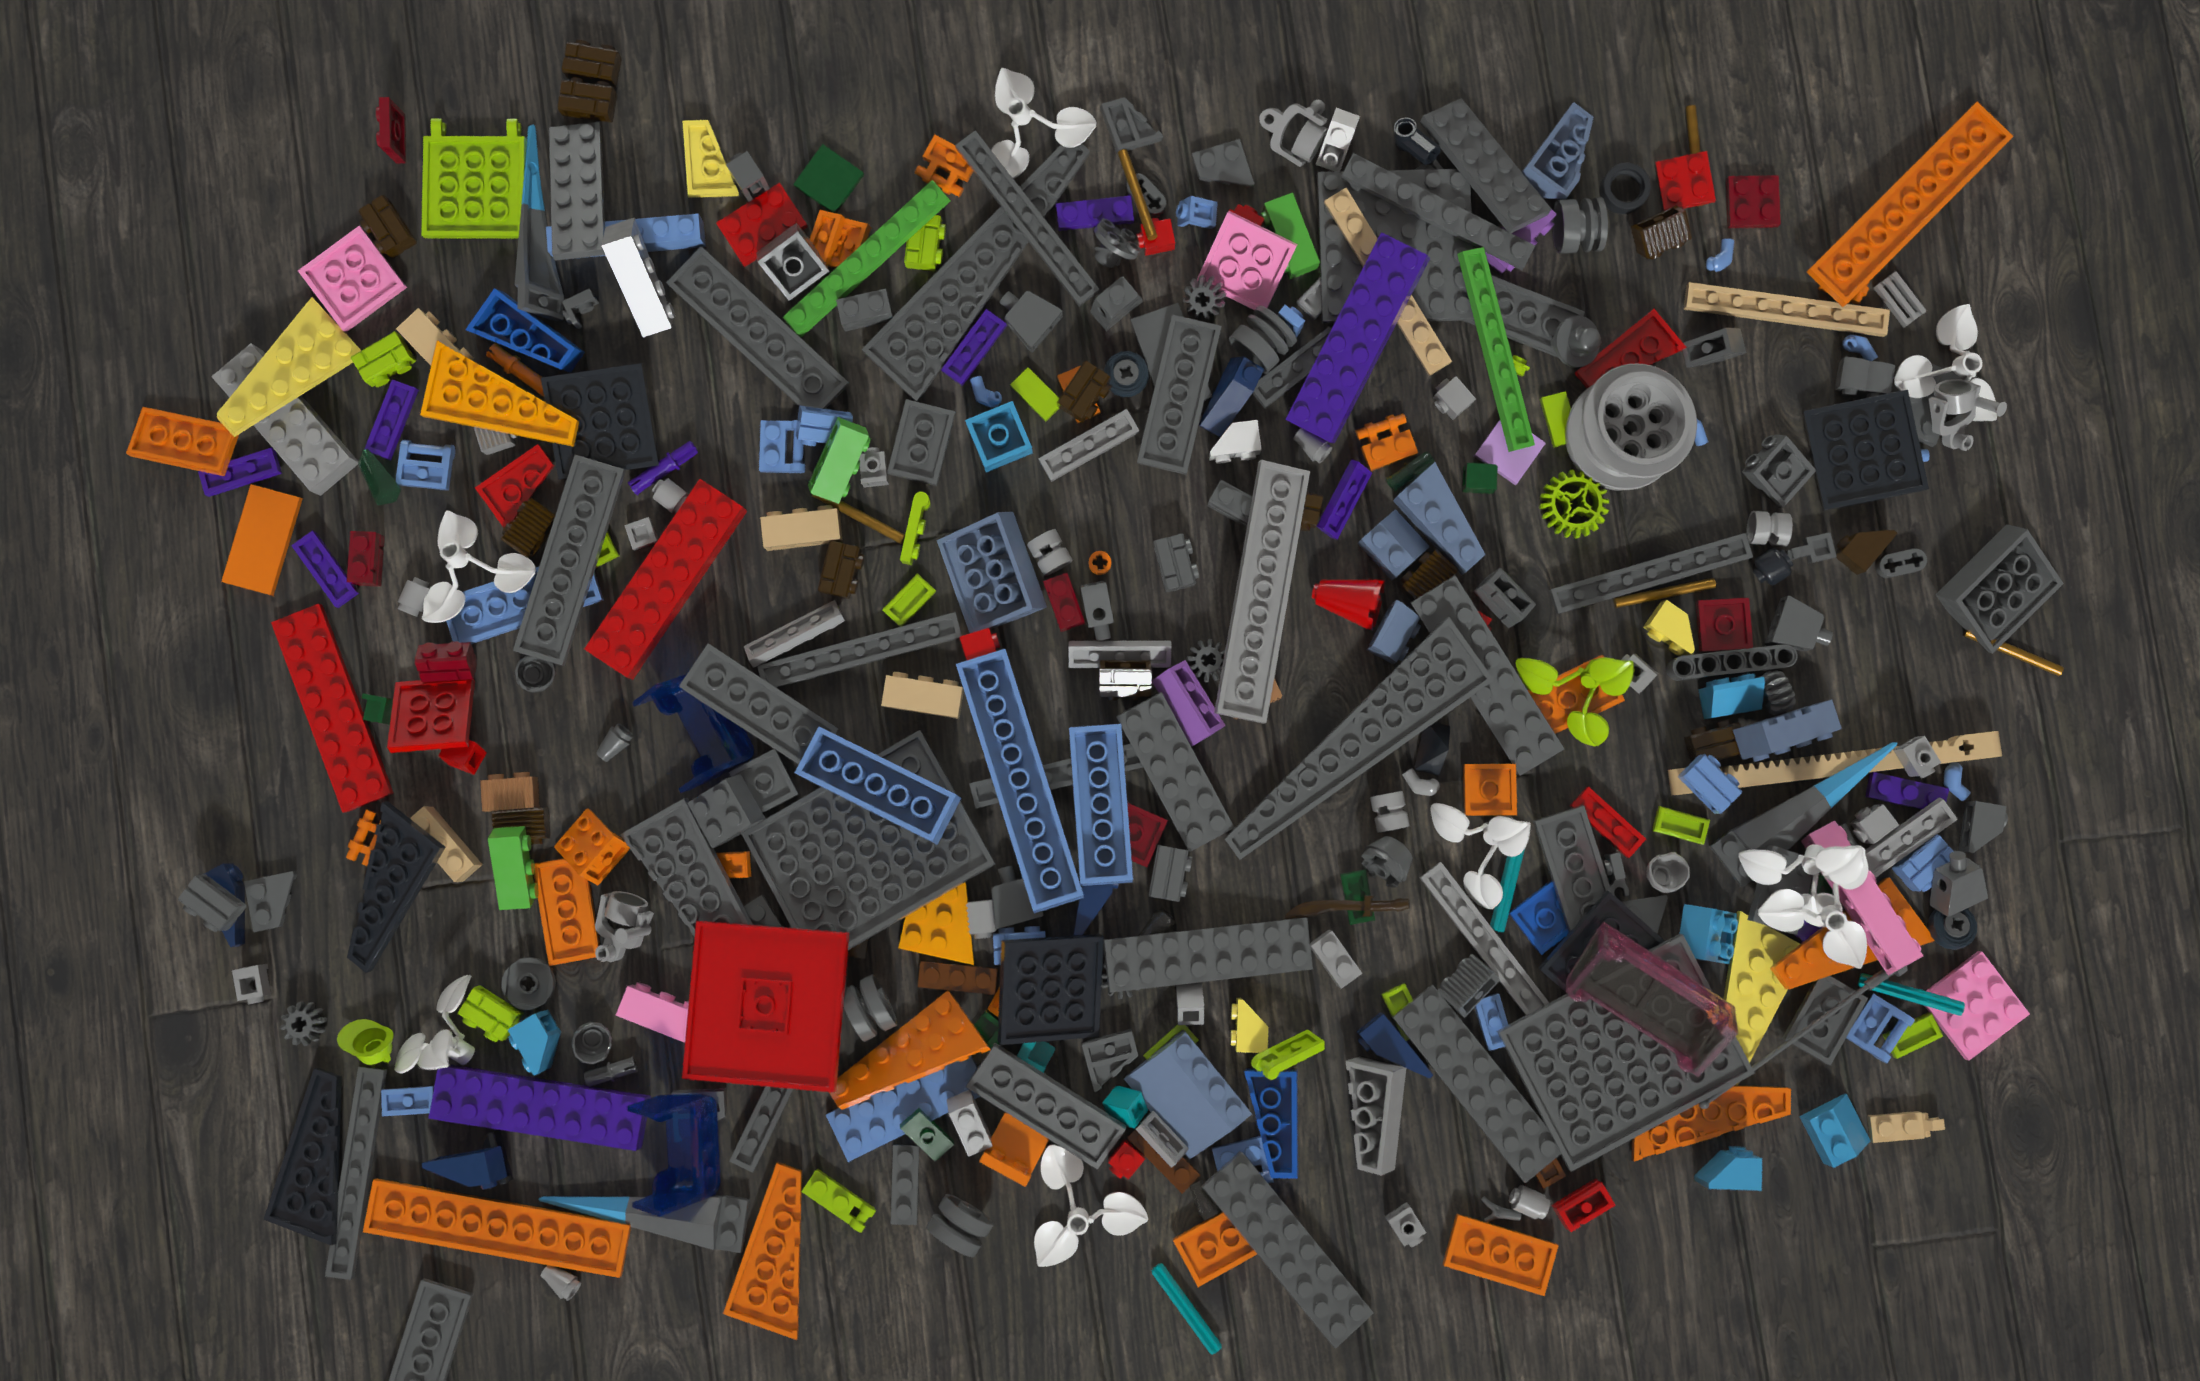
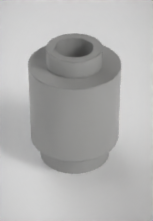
M670 479L665 481L659 480L652 489L654 493L653 499L671 513H677L688 497V493Z
M414 577L413 581L407 580L398 599L400 604L397 609L417 617L419 611H423L424 598L430 590L427 588L429 583Z
M1524 1185L1513 1188L1509 1196V1202L1513 1210L1533 1219H1544L1548 1213L1550 1200L1544 1194Z

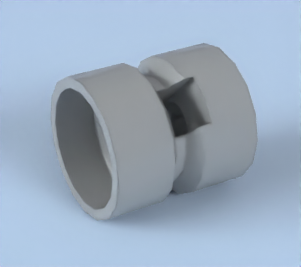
M1752 511L1748 518L1746 532L1749 544L1764 545L1768 541L1772 546H1787L1792 535L1793 523L1791 515L1789 513L1775 512L1770 516L1765 511Z
M1056 529L1041 534L1027 544L1033 557L1039 558L1037 564L1044 576L1057 572L1073 561L1067 549L1060 546L1062 540ZM1051 547L1053 551L1046 554L1045 550Z
M1403 791L1370 797L1372 811L1377 813V816L1374 818L1377 833L1410 826L1408 814L1402 809L1406 805Z

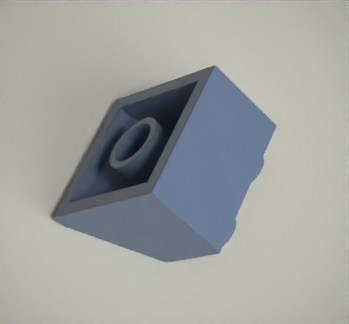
M1396 509L1358 542V545L1391 581L1430 547Z
M1396 600L1389 606L1366 650L1391 664H1395L1398 660L1403 661L1409 650L1406 646L1409 638L1414 639L1421 625L1417 624L1420 617L1402 602Z

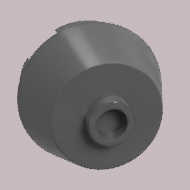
M1384 836L1366 846L1361 856L1365 859L1362 862L1364 869L1373 878L1378 875L1386 880L1385 886L1390 888H1396L1400 882L1406 881L1413 861V857L1405 845L1389 836Z

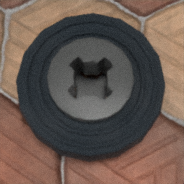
M1130 351L1119 352L1113 355L1106 362L1104 372L1111 377L1109 384L1112 385L1110 391L1121 397H1132L1139 394L1146 387L1149 379L1148 366L1145 360L1138 354Z
M1968 908L1950 917L1935 909L1928 920V929L1931 937L1938 945L1946 949L1956 950L1968 946L1975 939L1977 922Z

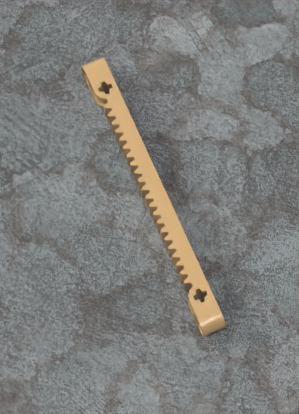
M1999 731L1953 736L1947 741L1929 742L1941 761L1940 764L2002 756ZM1963 745L1964 751H1960L1959 746ZM1881 748L1725 766L1720 770L1725 775L1729 773L1735 777L1740 783L1737 786L1738 788L1824 778L1835 775ZM1892 750L1870 772L1904 767ZM1685 768L1668 770L1671 796L1693 793L1678 778V775Z

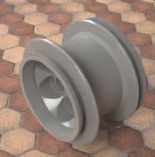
M1627 364L1616 367L1605 373L1594 385L1586 389L1572 406L1565 428L1567 451L1578 471L1582 470L1586 478L1592 477V482L1594 484L1596 482L1600 483V487L1620 491L1642 488L1677 467L1689 454L1697 432L1695 406L1685 387L1674 376L1658 367L1647 364ZM1628 399L1635 402L1636 408H1632L1628 404ZM1605 408L1612 411L1613 418L1606 415ZM1649 414L1656 418V424L1649 420ZM1624 427L1629 428L1631 434L1628 435ZM1647 439L1653 441L1654 449L1648 446ZM1624 448L1630 450L1632 456L1625 453Z

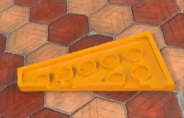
M436 342L420 413L421 416L574 447L579 426L578 420L443 343Z
M966 882L906 916L898 948L974 965L972 935L968 932L970 930L968 927L970 923L967 922L969 920L967 917L969 913L966 911L968 909L966 906L968 903Z

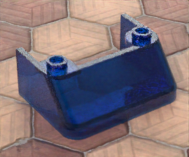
M687 674L654 685L632 702L633 706L636 707L653 700L661 713L665 715L678 713L701 757L696 759L691 765L695 778L680 787V793L710 782L746 762L754 754V747L742 727L679 687Z
M705 1094L658 1095L627 1106L628 1112L651 1118L657 1122L666 1121L668 1169L660 1171L655 1176L652 1185L653 1195L632 1202V1208L661 1217L714 1196L720 1187L716 1100Z

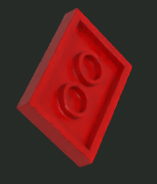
M780 183L716 222L744 267L757 260L756 252L795 223L802 230L808 227Z

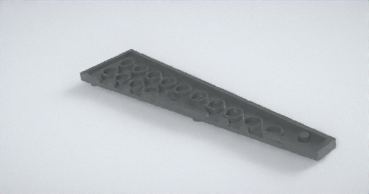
M1083 144L1072 148L1060 145L1020 186L1044 219L1089 156L1090 150ZM1002 207L972 235L862 348V351L915 402L921 399L1029 243Z
M1447 617L1225 837L1226 842L1239 860L1494 681L1450 617Z
M688 798L678 801L620 834L637 859L641 860L649 871L648 874L653 881L656 880L662 888L666 899L673 903L678 910V915L690 928V932L694 937L696 921L753 925L714 848L710 846L687 804L690 802Z

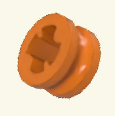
M1104 551L1094 552L1089 558L1090 570L1096 575L1106 574L1111 568L1110 556ZM1099 556L1102 557L1103 561H1107V566L1103 565L1104 569L1101 570L1098 569L1097 565H1093V560L1097 561L1096 557Z

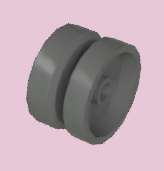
M873 974L860 980L861 993L853 985L846 987L844 992V1009L855 1031L864 1042L877 1035L876 1023L884 1031L898 1025L891 1002Z
M945 1194L938 1206L942 1214H933L926 1228L935 1238L953 1250L968 1257H975L982 1245L978 1237H987L994 1223L988 1216L968 1202L954 1195Z

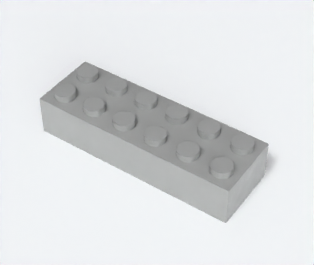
M249 344L211 377L230 398L262 359L265 352L255 345ZM302 395L254 425L311 492L320 496L359 464V461Z

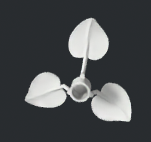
M1001 68L996 83L995 100L998 108L1008 114L1013 120L1011 125L1014 128L1016 143L1004 140L997 143L991 151L1013 179L1023 173L1029 162V152L1020 147L1021 139L1018 126L1028 124L1032 117L1053 129H1057L1055 132L1056 140L1059 144L1068 148L1079 146L1093 132L1097 122L1089 112L1081 108L1068 107L1059 111L1057 114V124L1050 122L1034 110H1031L1027 105L1032 100L1035 91L1031 79L1024 74Z
M1970 304L1956 307L1947 312L1940 319L1936 328V336L1939 343L1950 345L1952 352L1962 356L1957 357L1951 367L1932 372V364L1927 358L1920 355L1908 357L1900 364L1894 377L1895 386L1899 391L1908 389L1909 397L1912 398L1926 397L1934 392L1936 382L1933 376L1953 371L1958 376H1967L1965 380L1980 385V397L1995 401L1990 386L1984 380L1979 378L1971 380L1982 367L1981 357L1976 353L1963 351L1975 344L1978 334ZM1976 406V415L1973 421L1997 420V413Z
M446 511L439 528L438 547L441 557L448 562L446 568L449 570L453 585L448 582H439L430 588L424 598L422 619L432 623L444 622L452 619L462 610L466 597L462 591L456 590L458 588V581L454 568H462L467 565L468 561H471L496 574L494 583L500 591L513 593L522 589L534 576L536 571L534 563L521 554L509 553L498 560V569L472 557L464 548L471 547L476 541L478 535L476 524L466 517Z
M1432 804L1430 810L1434 827L1444 839L1450 842H1460L1463 840L1464 834L1472 835L1484 831L1483 838L1492 847L1479 867L1478 873L1468 871L1464 876L1463 882L1467 894L1476 904L1486 909H1493L1501 902L1503 890L1496 878L1489 874H1484V869L1497 847L1503 854L1511 857L1518 856L1525 849L1530 834V822L1497 816L1492 818L1489 824L1484 823L1480 827L1469 830L1467 829L1469 827V819L1460 810L1445 804Z
M1813 844L1806 848L1804 856L1798 855L1797 860L1787 868H1785L1787 864L1786 859L1777 852L1745 850L1739 852L1738 855L1747 875L1755 882L1764 885L1780 882L1782 874H1788L1801 863L1804 871L1807 874L1813 875L1811 894H1801L1804 899L1803 909L1811 910L1817 914H1820L1824 907L1834 906L1835 904L1833 895L1828 893L1817 894L1819 873L1822 872L1823 876L1828 875L1834 883L1849 884L1859 877L1863 867V850L1861 846L1824 848ZM1803 914L1804 920L1818 927H1826L1821 920H1817L1808 914Z
M1862 847L1863 867L1859 877L1849 884H1833L1834 906H1826L1820 914H1817L1811 910L1803 909L1804 899L1798 892L1791 889H1781L1769 896L1759 908L1758 915L1770 927L1785 932L1801 928L1804 924L1803 914H1808L1817 920H1821L1830 930L1823 938L1822 946L1825 954L1838 963L1861 968L1867 952L1866 934L1858 923L1847 921L1846 916L1840 910L1842 905L1840 904L1838 886L1840 885L1844 889H1855L1864 883L1868 875L1865 849ZM1828 875L1824 876L1827 880L1832 881Z
M471 975L463 976L449 984L440 995L437 1003V1011L442 1013V1017L456 1036L452 1037V1032L447 1029L442 1030L435 1035L430 1044L424 1043L425 1035L423 1033L411 1036L398 1052L394 1069L396 1072L405 1073L412 1069L417 1062L423 1069L448 1067V1057L461 1065H465L474 1055L475 1048L463 1040L465 1035L459 1032L449 1018V1013L454 1012L460 1005L472 977Z
M1055 1144L1049 1145L1043 1153L1041 1175L1044 1182L1052 1189H1060L1066 1185L1071 1211L1068 1214V1222L1065 1228L1057 1221H1049L1037 1229L1034 1245L1037 1265L1039 1267L1052 1266L1070 1258L1078 1247L1079 1240L1077 1235L1085 1233L1089 1223H1093L1101 1214H1103V1227L1110 1234L1118 1236L1129 1234L1148 1221V1215L1142 1204L1136 1198L1124 1192L1108 1194L1104 1198V1209H1099L1092 1216H1089L1085 1209L1076 1207L1070 1182H1076L1081 1178L1084 1169L1083 1161Z

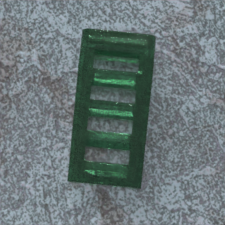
M364 449L358 466L376 504L379 506L396 502L401 492L399 485L370 450Z

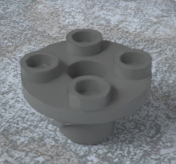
M1105 218L1095 227L1094 233L1101 244L1098 247H1094L1096 250L1094 256L1101 265L1112 268L1115 265H1120L1122 257L1132 260L1137 258L1141 249L1134 241L1135 235L1133 232L1126 228L1121 230Z
M1572 316L1563 320L1551 339V347L1555 350L1558 358L1565 365L1572 368L1590 364L1597 356L1602 343L1597 327L1590 319L1584 316Z

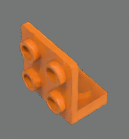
M586 809L554 846L580 876L596 885L603 881L630 850L623 838L611 832L590 809Z
M1005 1112L991 1137L993 1147L984 1150L979 1162L1026 1187L1031 1178V1173L1049 1139Z

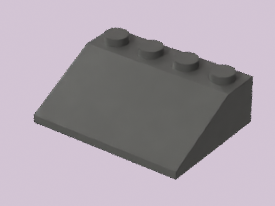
M2006 524L1935 595L1947 612L1965 630H1969L1989 653L1993 654L2064 583L2028 529ZM1997 639L1994 644H1991L1992 640Z

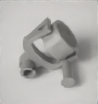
M1315 100L1307 108L1295 103L1289 106L1284 113L1277 108L1264 110L1260 114L1259 119L1261 126L1273 133L1270 143L1271 149L1299 167L1303 166L1306 161L1310 163L1328 131L1326 127L1322 126L1326 124L1328 119L1320 115L1325 110L1324 102ZM1301 113L1309 118V120L1300 131L1292 151H1289L1282 146L1283 135L1294 115ZM1269 114H1271L1274 117V121L1270 119Z
M1951 379L1939 382L1935 385L1934 397L1929 398L1932 432L1942 435V444L1944 446L1967 451L1972 447L1974 440L1973 436L1965 434V426L1969 425L1975 418L1976 406L1995 412L2000 417L2006 412V402L1998 403L1980 397L1981 386L1967 380ZM1946 414H1959L1952 420L1944 423Z
M622 891L601 895L595 929L605 939L603 945L598 946L595 950L597 960H601V962L618 961L623 958L626 949L641 946L644 936L651 933L649 924L654 915L651 911L646 912L648 902L645 899ZM607 918L618 924L635 926V928L626 930L619 928L614 930L608 923Z

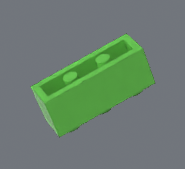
M1293 193L1264 203L1263 212L1260 213V216L1265 218L1263 225L1265 227L1269 226L1270 231L1298 244L1284 272L1287 273L1289 280L1317 270L1320 261Z
M837 417L808 483L811 494L838 504L842 497L847 496L850 489L849 480L852 474L855 475L860 466V455L862 451H867L870 444L869 434L865 427Z
M525 826L494 828L488 837L499 910L531 908L539 894L538 884L534 883L533 880L535 863L533 859H530L529 855L531 850L530 835H526Z

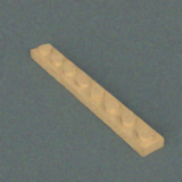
M1344 188L1326 199L1324 204L1362 267H1364L1377 241V237L1348 189ZM1411 295L1397 324L1430 376L1449 365L1452 360Z
M1691 282L1686 285L1684 310L1880 337L1887 335L1890 310L1851 304H1846L1842 307L1836 302Z

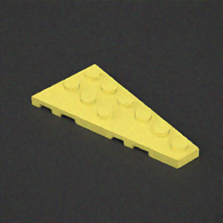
M311 297L217 412V419L235 437L353 363L351 356L360 352L361 349Z
M1737 911L1738 928L1733 940L1734 954L1728 967L1723 999L1725 1001L1723 1013L1750 1063L1788 990L1782 986L1770 968L1799 946L1800 943L1768 926L1747 920L1748 915Z

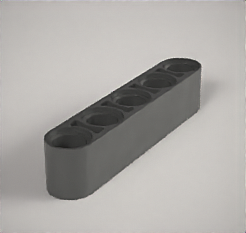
M1784 644L1686 655L1670 660L1666 666V672L1672 680L1681 681L1779 670L1794 665L1797 661V652L1794 647ZM1779 651L1785 653V663H1781L1778 660ZM1754 653L1758 654L1761 658L1760 666H1756L1752 661ZM1729 656L1735 659L1736 666L1734 669L1729 668L1727 665ZM1703 659L1710 662L1711 669L1709 672L1702 669L1701 663ZM1678 662L1683 663L1685 666V673L1683 675L1679 674L1676 670Z

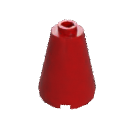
M1321 580L1319 584L1315 583L1312 598L1315 599L1316 605L1367 630L1373 631L1382 604L1379 593H1384L1385 581Z

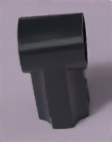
M1405 117L1397 120L1395 123V146L1399 150L1408 151L1424 165H1430L1436 160L1441 150L1440 146L1417 129L1416 122L1413 119Z

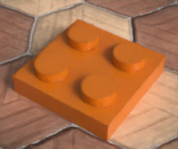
M1463 764L1464 814L1466 816L1517 815L1516 764Z

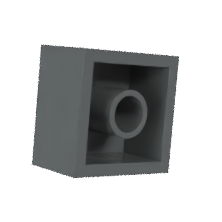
M741 774L723 780L687 803L712 848L729 842L766 819Z

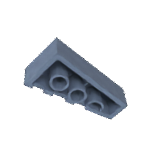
M1435 462L1393 500L1438 551L1458 569L1460 575L1466 573L1485 556L1481 545Z
M1828 700L1734 729L1733 732L1742 759L1753 757L1754 762L1769 758L1770 753L1775 752V755L1791 751L1790 747L1796 745V748L1812 744L1811 739L1817 738V741L1833 737L1832 732L1842 728L1833 701Z

